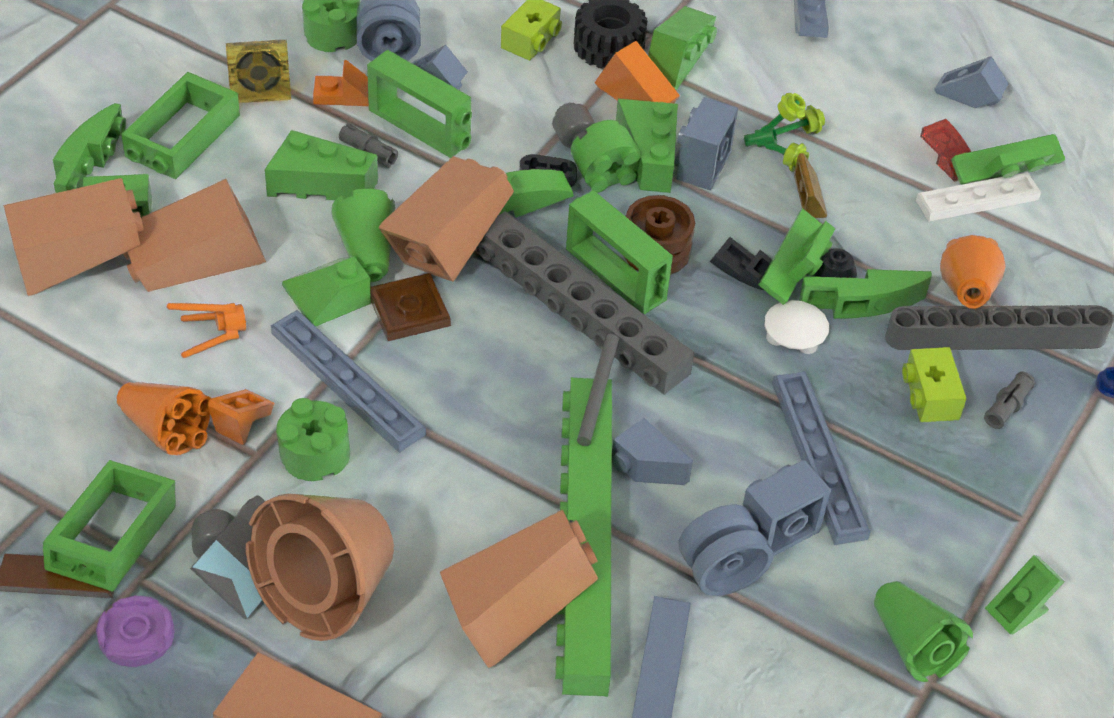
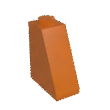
M637 41L616 52L594 82L597 87L617 101L619 98L674 104L680 97L679 93Z

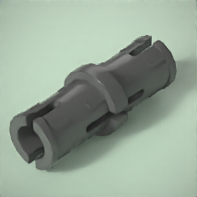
M347 123L346 126L344 125L339 132L340 141L356 149L376 154L377 161L386 167H391L398 158V151L379 141L376 135L372 133L367 134L350 123Z
M1020 371L1007 387L1002 388L998 392L995 403L984 415V420L990 427L995 429L1002 428L1010 415L1019 411L1023 406V399L1034 388L1035 380L1032 375Z

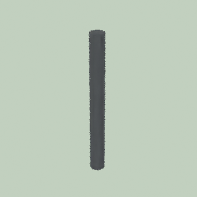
M607 334L605 337L577 442L582 446H589L591 444L619 338L614 334Z

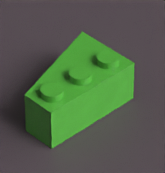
M684 6L654 30L648 54L676 91L707 46L713 43L717 33V28L714 27L716 16Z
M618 98L616 121L622 126L623 124L625 125L641 153L638 168L635 172L639 189L671 193L678 104Z
M294 130L290 131L264 169L267 197H277V193L296 194V198L306 199L307 194L326 195V200H336L343 195V199L353 196V190L374 189L378 183L376 154Z

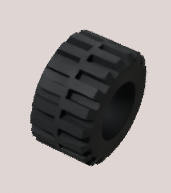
M589 0V3H583L580 9L577 10L575 17L573 44L578 57L586 60L585 63L596 65V68L602 69L606 67L616 52L635 41L645 50L648 20L645 17L644 10L639 9V5L636 3H630V0Z

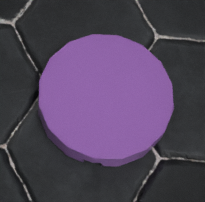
M135 595L120 599L112 604L113 608L109 609L107 613L104 611L99 617L96 633L100 650L108 660L120 666L138 667L151 664L162 657L172 645L175 630L171 612L152 597Z

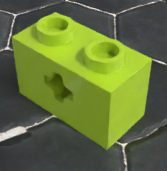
M526 0L501 25V49L530 61L538 52L544 50L546 44L553 36L556 37L562 28V21L560 20L561 8L544 0Z
M950 347L911 349L908 361L902 367V377L904 383L909 384L910 404L912 409L917 410L920 422L960 420L967 398Z

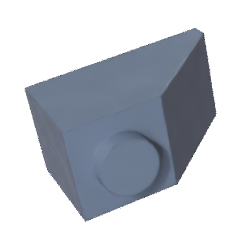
M447 45L412 62V64L458 90L463 85L461 80L468 73Z
M992 56L944 73L934 90L939 95L977 108L986 104L987 106H992L998 103L1003 98L1002 94L1009 83Z
M645 418L613 439L612 462L618 471L627 474L633 481L686 485L690 482L693 460Z

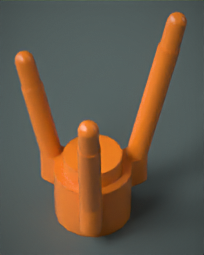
M168 303L166 306L169 310L212 312L182 315L180 319L183 322L216 320L217 330H224L225 334L182 352V358H187L227 340L239 339L238 331L246 330L245 313L242 304Z

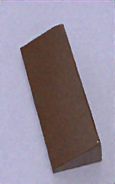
M5 553L0 566V591L113 599L114 591L112 592L45 570L44 556Z

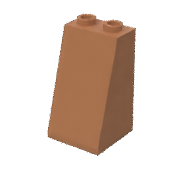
M453 156L390 214L378 228L405 265L454 282L514 190L507 180V174L500 168L494 166L489 168L480 165L473 159L468 158L464 160Z
M122 178L3 205L28 296L44 291L140 246L138 232L144 231L139 211L132 212V209H137L132 189L125 190Z
M227 179L221 180L142 217L144 231L138 232L140 246L123 253L127 260H131L127 268L135 283L141 281L147 292L266 262L250 221Z
M562 509L440 571V575L463 631L487 667L490 668L500 662L593 584L598 577L592 564L598 562L577 520L570 523Z
M258 652L215 709L213 718H382V713Z

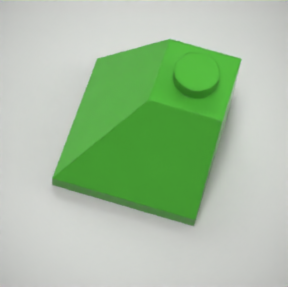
M354 256L339 258L282 281L283 288L301 313L314 326L321 325L371 304L370 277Z

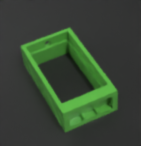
M386 50L367 64L369 111L449 158H452L469 146L472 138L470 96L389 50ZM397 88L446 115V124L439 122L398 98Z
M190 72L185 73L121 134L125 157L132 162L151 168L157 173L177 179L240 116L238 93ZM186 103L208 111L172 149L149 140Z
M594 190L582 197L576 198L570 203L566 250L641 313L646 314L667 301L673 255ZM593 231L639 268V271H635L593 235Z
M109 460L43 541L45 570L113 592L175 509V480ZM112 492L148 502L111 552L75 541V538Z

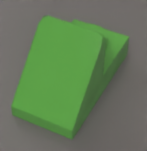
M1033 555L985 609L1009 634L1013 635L1049 610L1045 603L1065 581L1039 556Z

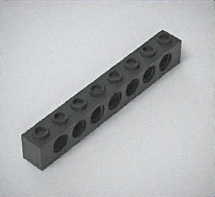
M505 211L497 216L477 246V252L484 260L490 261L506 277L512 278L520 284L528 294L537 297L552 312L559 314L567 320L575 330L584 333L600 349L603 348L607 334L616 335L619 341L614 357L622 366L631 369L647 385L654 387L663 395L691 375L694 351Z

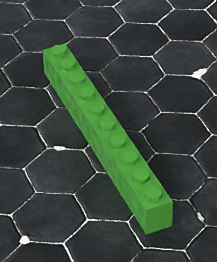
M571 377L570 391H563L562 411L569 412V417L562 418L561 438L568 439V445H562L561 466H567V473H561L560 494H567V502L560 501V510L563 509L568 520H577L586 540L589 542L598 562L592 564L598 579L557 613L564 615V624L557 623L556 646L563 647V656H556L555 679L562 680V695L608 697L611 678L612 379L607 381L591 444L589 446H582L577 442L594 378Z

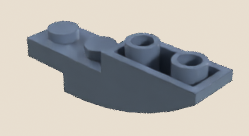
M794 0L795 32L799 36L827 38L829 25L825 0Z

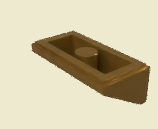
M799 153L794 178L801 206L814 218H826L827 211L817 174L805 154Z

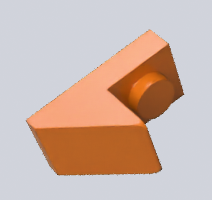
M344 60L342 77L315 76L313 104L369 106L368 76L349 61Z
M247 389L209 399L208 408L216 432L241 445H244L247 441L252 422L270 416L274 406V402Z

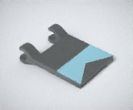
M259 495L249 499L242 506L232 521L190 568L244 619H247L262 601L252 580L246 556V543L251 541L253 526L249 525L250 519L256 509L265 502Z

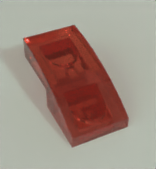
M946 118L922 127L920 137L938 154L936 164L954 182L958 181L951 159L955 155L971 152L970 148Z

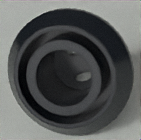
M840 248L828 250L820 258L823 263L814 274L815 277L857 278V269L854 259L849 252Z

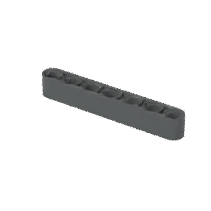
M1098 305L981 306L976 309L966 306H902L892 311L885 340L890 347L897 350L950 347L951 350L1096 349L1104 346L1114 322V315L1109 309Z

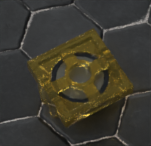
M287 39L226 43L230 90L238 93L239 103L291 100Z

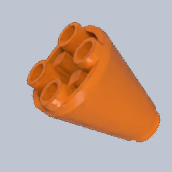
M977 235L959 237L949 241L945 251L942 253L940 271L944 282L961 304L972 309L980 308L987 303L1003 279L1006 267L1003 252L996 240Z
M129 382L124 384L118 391L117 404L122 412L163 452L179 456L189 452L192 448L200 449L207 440L206 430L210 421L208 402L211 397L205 395L199 389L186 386Z

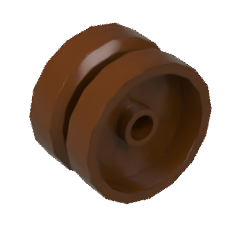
M649 195L636 200L630 205L625 217L673 255L670 274L679 272L688 264L691 256L692 239L696 224L693 212L678 199L664 195ZM625 258L631 267L639 271V268Z

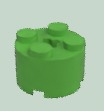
M304 0L302 4L303 29L308 44L324 52H336V48L343 46L347 50L357 44V8L360 0Z
M616 120L600 121L586 128L587 134L581 140L579 136L576 137L571 145V156L591 190L599 193L608 186L618 183L628 185L636 179L637 175L635 172L638 168L641 153L624 124L622 126Z
M299 398L293 401L291 407L279 418L276 427L279 455L289 474L305 481L323 480L322 476L331 473L336 475L346 467L350 458L348 423L345 411L342 408L324 401H311L307 398Z

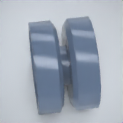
M361 0L357 8V46L363 56L372 61L386 50H389L408 61L417 54L421 46L420 8L415 0Z
M725 505L705 512L684 529L678 540L679 550L684 560L692 568L693 576L699 588L706 595L722 596L746 588L758 580L768 570L773 561V550L766 538L759 532L758 524L751 512L742 505Z

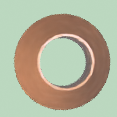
M289 493L281 494L262 503L256 509L249 522V525L253 526L251 541L246 543V556L252 580L260 597L271 613L282 624L286 622L291 623L301 630L300 636L311 640L327 641L349 631L359 619L393 559V537L386 520L375 507L360 499Z

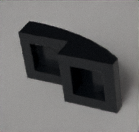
M729 237L710 262L738 281L765 291L758 284L772 259L761 250L754 256L733 238Z

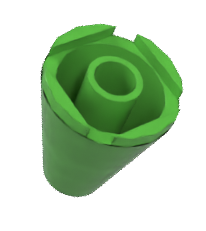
M372 188L357 189L352 191L353 196L346 199H343V195L338 197L332 204L331 214L348 256H354L369 275L370 282H376L388 273L391 245L378 227L395 211V201L393 198L390 200L388 194L383 190Z
M902 582L886 583L877 590L874 607L907 671L915 680L929 682L926 677L936 674L939 678L946 676L967 656L970 648L966 645L968 636L973 639V632L964 620Z

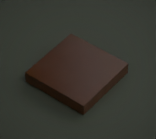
M430 273L370 287L371 303L387 341L451 326V318Z

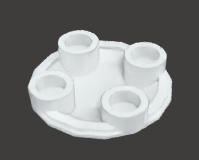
M789 300L784 305L779 302L771 307L765 315L766 339L775 346L782 345L789 349L800 350L805 354H812L817 351L818 345L823 343L829 334V322L825 314L816 306L804 301Z

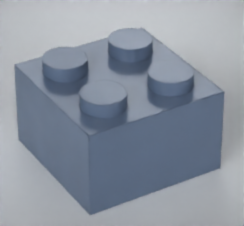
M703 97L698 108H692L688 125L681 127L677 143L681 144V148L678 150L674 166L678 167L676 180L711 191L732 151L738 107Z
M802 460L792 466L786 465L782 467L776 474L764 480L759 479L751 483L745 491L743 506L753 515L758 524V530L769 543L774 557L820 532L831 489L805 460Z

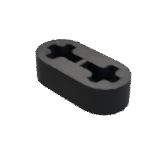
M537 154L526 155L520 160L519 171L531 169L563 171L570 187L576 183L577 166L571 160Z

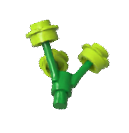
M786 93L781 96V101L777 105L780 114L761 129L755 130V133L744 135L746 147L753 145L758 147L765 146L766 149L783 154V164L788 166L790 171L794 172L799 153H804L806 158L809 159L807 147L803 143L797 144L793 142L786 149L777 145V135L801 127L807 134H817L822 131V126L825 125L824 114L821 109H816L812 105L807 106L805 110L806 103L800 95ZM784 118L790 122L795 121L797 118L800 119V121L774 128Z

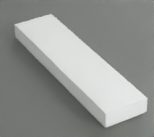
M1025 172L1009 178L999 177L921 192L917 194L916 202L928 222L1037 201L1040 198L1041 191L1029 173Z

